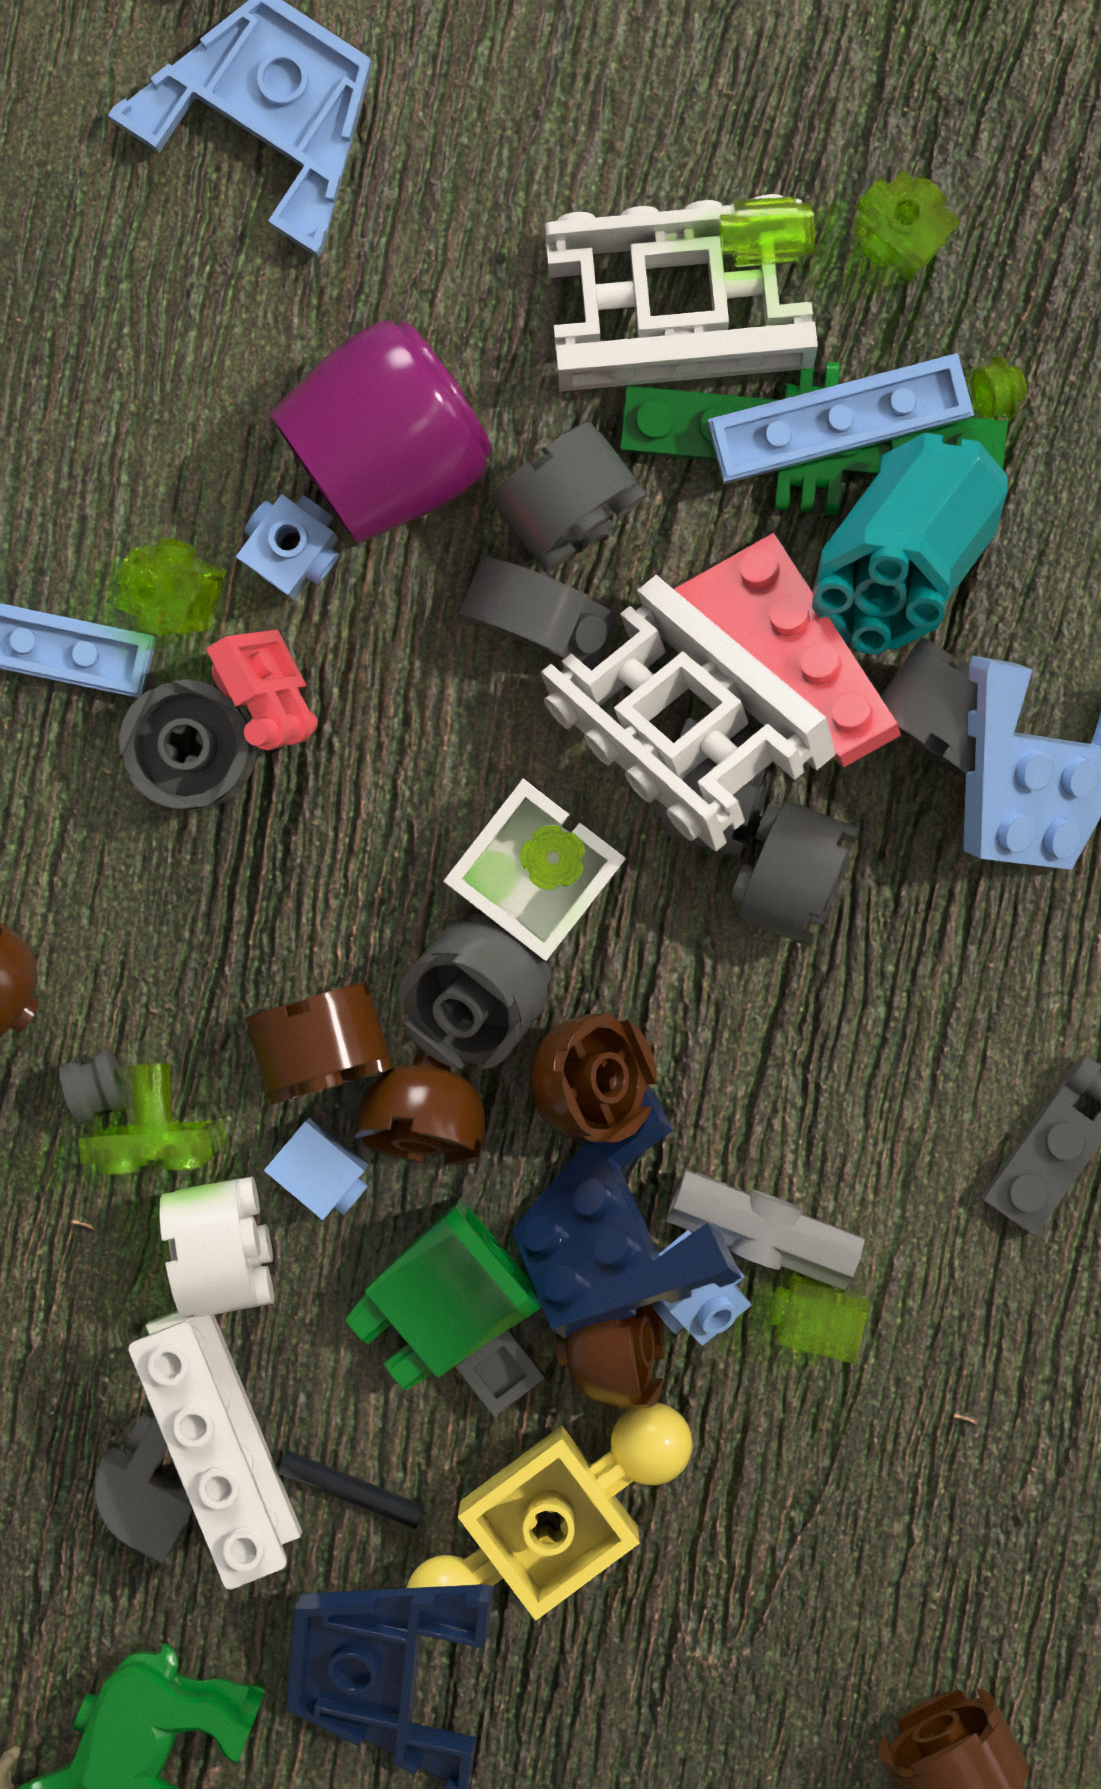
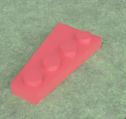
M774 533L674 589L826 717L836 755L832 758L843 768L901 736L898 723L829 617L820 618L812 609L813 593Z

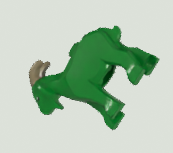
M163 1643L162 1649L159 1652L141 1651L131 1653L107 1676L99 1696L91 1693L86 1694L73 1726V1730L83 1733L73 1761L53 1772L16 1786L13 1782L12 1768L21 1750L18 1746H12L0 1757V1789H181L165 1781L160 1776L175 1743L177 1733L200 1730L214 1737L222 1755L231 1762L238 1764L267 1688L258 1684L241 1683L220 1676L207 1679L188 1677L178 1671L179 1661L177 1652L169 1644Z

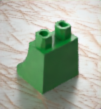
M460 1196L368 1283L365 1289L366 1294L358 1301L345 1320L367 1345L391 1324L395 1327L407 1343L385 1360L384 1366L401 1388L407 1390L427 1379L432 1373L437 1378L441 1377L478 1349L528 1318L541 1308V1303L531 1279Z

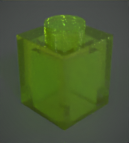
M791 1274L788 1288L777 1287L768 1324L777 1326L775 1335L780 1345L855 1364L871 1301L864 1292L848 1288L845 1291L823 1282Z

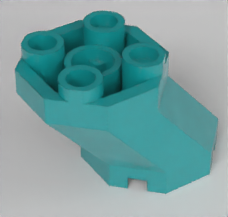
M923 433L882 455L877 477L822 549L813 589L812 609L820 618L829 617L844 642H851L859 652L876 655L887 649L896 650L938 629L945 614V603L996 535L1007 495L1008 476L979 441L961 438V446L943 444V435Z

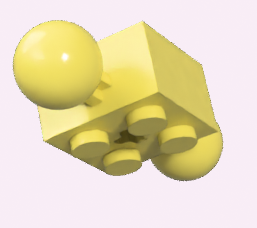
M657 1403L651 1408L628 1409L620 1416L613 1428L610 1443L611 1450L593 1464L589 1462L561 1425L460 1501L458 1518L480 1548L466 1559L453 1555H441L426 1560L413 1572L408 1581L407 1588L477 1584L494 1586L504 1578L534 1620H538L640 1543L637 1524L615 1495L633 1481L643 1485H661L681 1474L690 1460L693 1445L691 1431L687 1422L675 1409L662 1403ZM543 1511L559 1513L561 1529L554 1531L549 1525L538 1529L536 1527L538 1513Z

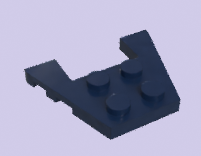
M647 1085V1091L645 1090L641 1107L652 1105L648 1118L637 1132L619 1142H585L511 1231L550 1328L565 1339L573 1332L589 1325L615 1319L621 1321L636 1316V1308L663 1299L672 1304L692 1297L691 1290L712 1283L721 1288L733 1284L742 1278L721 1232L709 1223L704 1224L661 1256L658 1254L622 1173V1168L673 1131L654 1089Z
M477 1584L301 1594L294 1609L286 1710L358 1747L363 1739L394 1754V1765L414 1775L420 1767L446 1780L443 1789H469L472 1780L477 1737L412 1722L420 1641L422 1635L483 1649L489 1633L494 1586Z

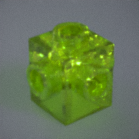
M903 169L890 184L882 177L878 179L861 198L856 208L863 214L858 220L854 233L861 238L857 244L867 258L882 269H886L891 265L906 280L911 282L953 236L961 221L943 206L947 202L946 197L934 183L921 175L914 179ZM897 220H902V221H904L907 225H903V224L899 223Z
M160 537L158 544L131 547L130 554L123 560L118 571L117 585L120 590L115 608L136 616L135 624L138 627L160 635H172L173 632L181 635L210 630L227 569L194 557L196 553L194 546L172 538Z

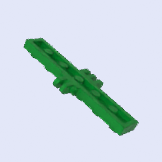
M826 362L823 387L812 386L814 368L799 370L798 384L786 383L784 399L838 385L840 363ZM626 386L620 453L717 462L707 425L708 419L778 400ZM972 418L777 470L774 510L787 511L791 498L790 486L801 487L799 512L813 513L815 488L826 489L823 503L824 514L838 516L842 473L877 477L882 455L923 433L943 435V444L961 446V438L979 441L1003 470L1008 421Z

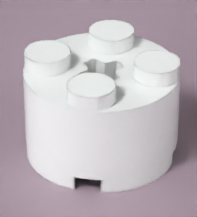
M253 1176L179 1189L161 1195L162 1241H169L171 1258L170 1262L165 1263L172 1295L181 1317L198 1318L274 1303L270 1271L268 1266H262L263 1263L273 1262L272 1244L267 1225L257 1226L253 1215L260 1213L259 1197Z

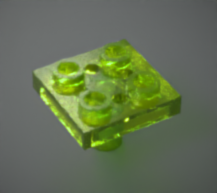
M156 1062L151 1064L150 1068L149 1063L129 1065L134 1122L128 1123L125 1126L99 1127L80 1137V1163H99L100 1174L139 1171V1166L148 1165V1160L164 1159L165 1170L204 1167V1162L212 1161L211 1156L227 1145L226 1119L186 1122L172 1119L170 1062Z

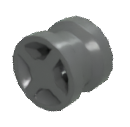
M110 1049L96 1053L92 1062L81 1065L71 1061L59 1065V1076L63 1094L70 1113L78 1125L92 1121L97 1112L106 1109L113 1113L129 1109V1099L119 1064Z

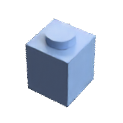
M311 1116L302 1124L264 1170L322 1220L333 1208L344 1215L368 1187L359 1178L368 1167V1164Z

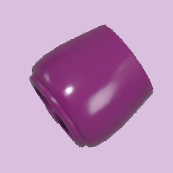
M390 320L379 321L353 335L323 359L269 413L287 444L356 544H360L431 513L463 494L482 477L487 469V458L492 453V445L487 434L468 404L461 388L419 332L406 321H402L399 324Z

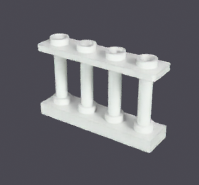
M177 1310L148 1322L146 1328L149 1335L133 1341L129 1346V1353L225 1588L231 1590L283 1569L286 1566L287 1557L282 1545L300 1538L302 1530L280 1475L277 1474L278 1470L215 1315L186 1318L181 1317Z

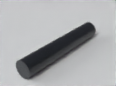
M290 1450L286 1451L277 1473L416 1529L425 1507L421 1503Z

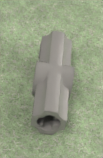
M687 1169L684 1170L678 1182L666 1217L667 1222L687 1230L689 1229L692 1232L709 1223L721 1232L730 1252L772 1269L780 1270L781 1266L786 1267L808 1278L845 1291L849 1282L854 1277L865 1239L859 1235L802 1214L803 1209L787 1201L750 1189L749 1193L731 1187L722 1181H717L699 1172H692Z

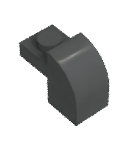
M486 555L482 556L458 613L505 637L538 647L562 660L572 653L591 671L597 667L619 615L588 599L587 594L522 566Z
M142 1414L124 1446L125 1449L134 1453L133 1457L114 1447L107 1452L96 1474L95 1498L100 1516L108 1529L119 1540L164 1564L193 1508L183 1484L157 1471L168 1450V1446L155 1415L152 1419Z

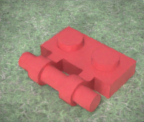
M278 629L226 636L206 648L213 662L211 668L212 676L220 691L226 697L232 699L235 707L246 705L253 717L244 728V736L249 744L263 750L276 749L285 744L294 745L305 742L316 730L318 724L317 717L313 712L309 711L299 692L300 689L307 685Z

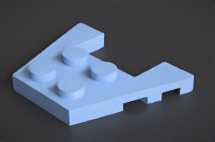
M248 0L200 38L201 43L174 65L167 64L150 78L152 82L128 101L124 98L115 105L108 114L111 122L160 153L193 101L199 99L301 166L302 170L268 222L270 227L318 258L324 250L372 70L371 58L283 0Z
M972 655L969 680L978 683L977 710L968 711L967 735L976 738L975 771L966 773L963 851L980 859L1072 870L1101 818V713L1091 744L1017 733L1015 729L1033 669L1012 662Z

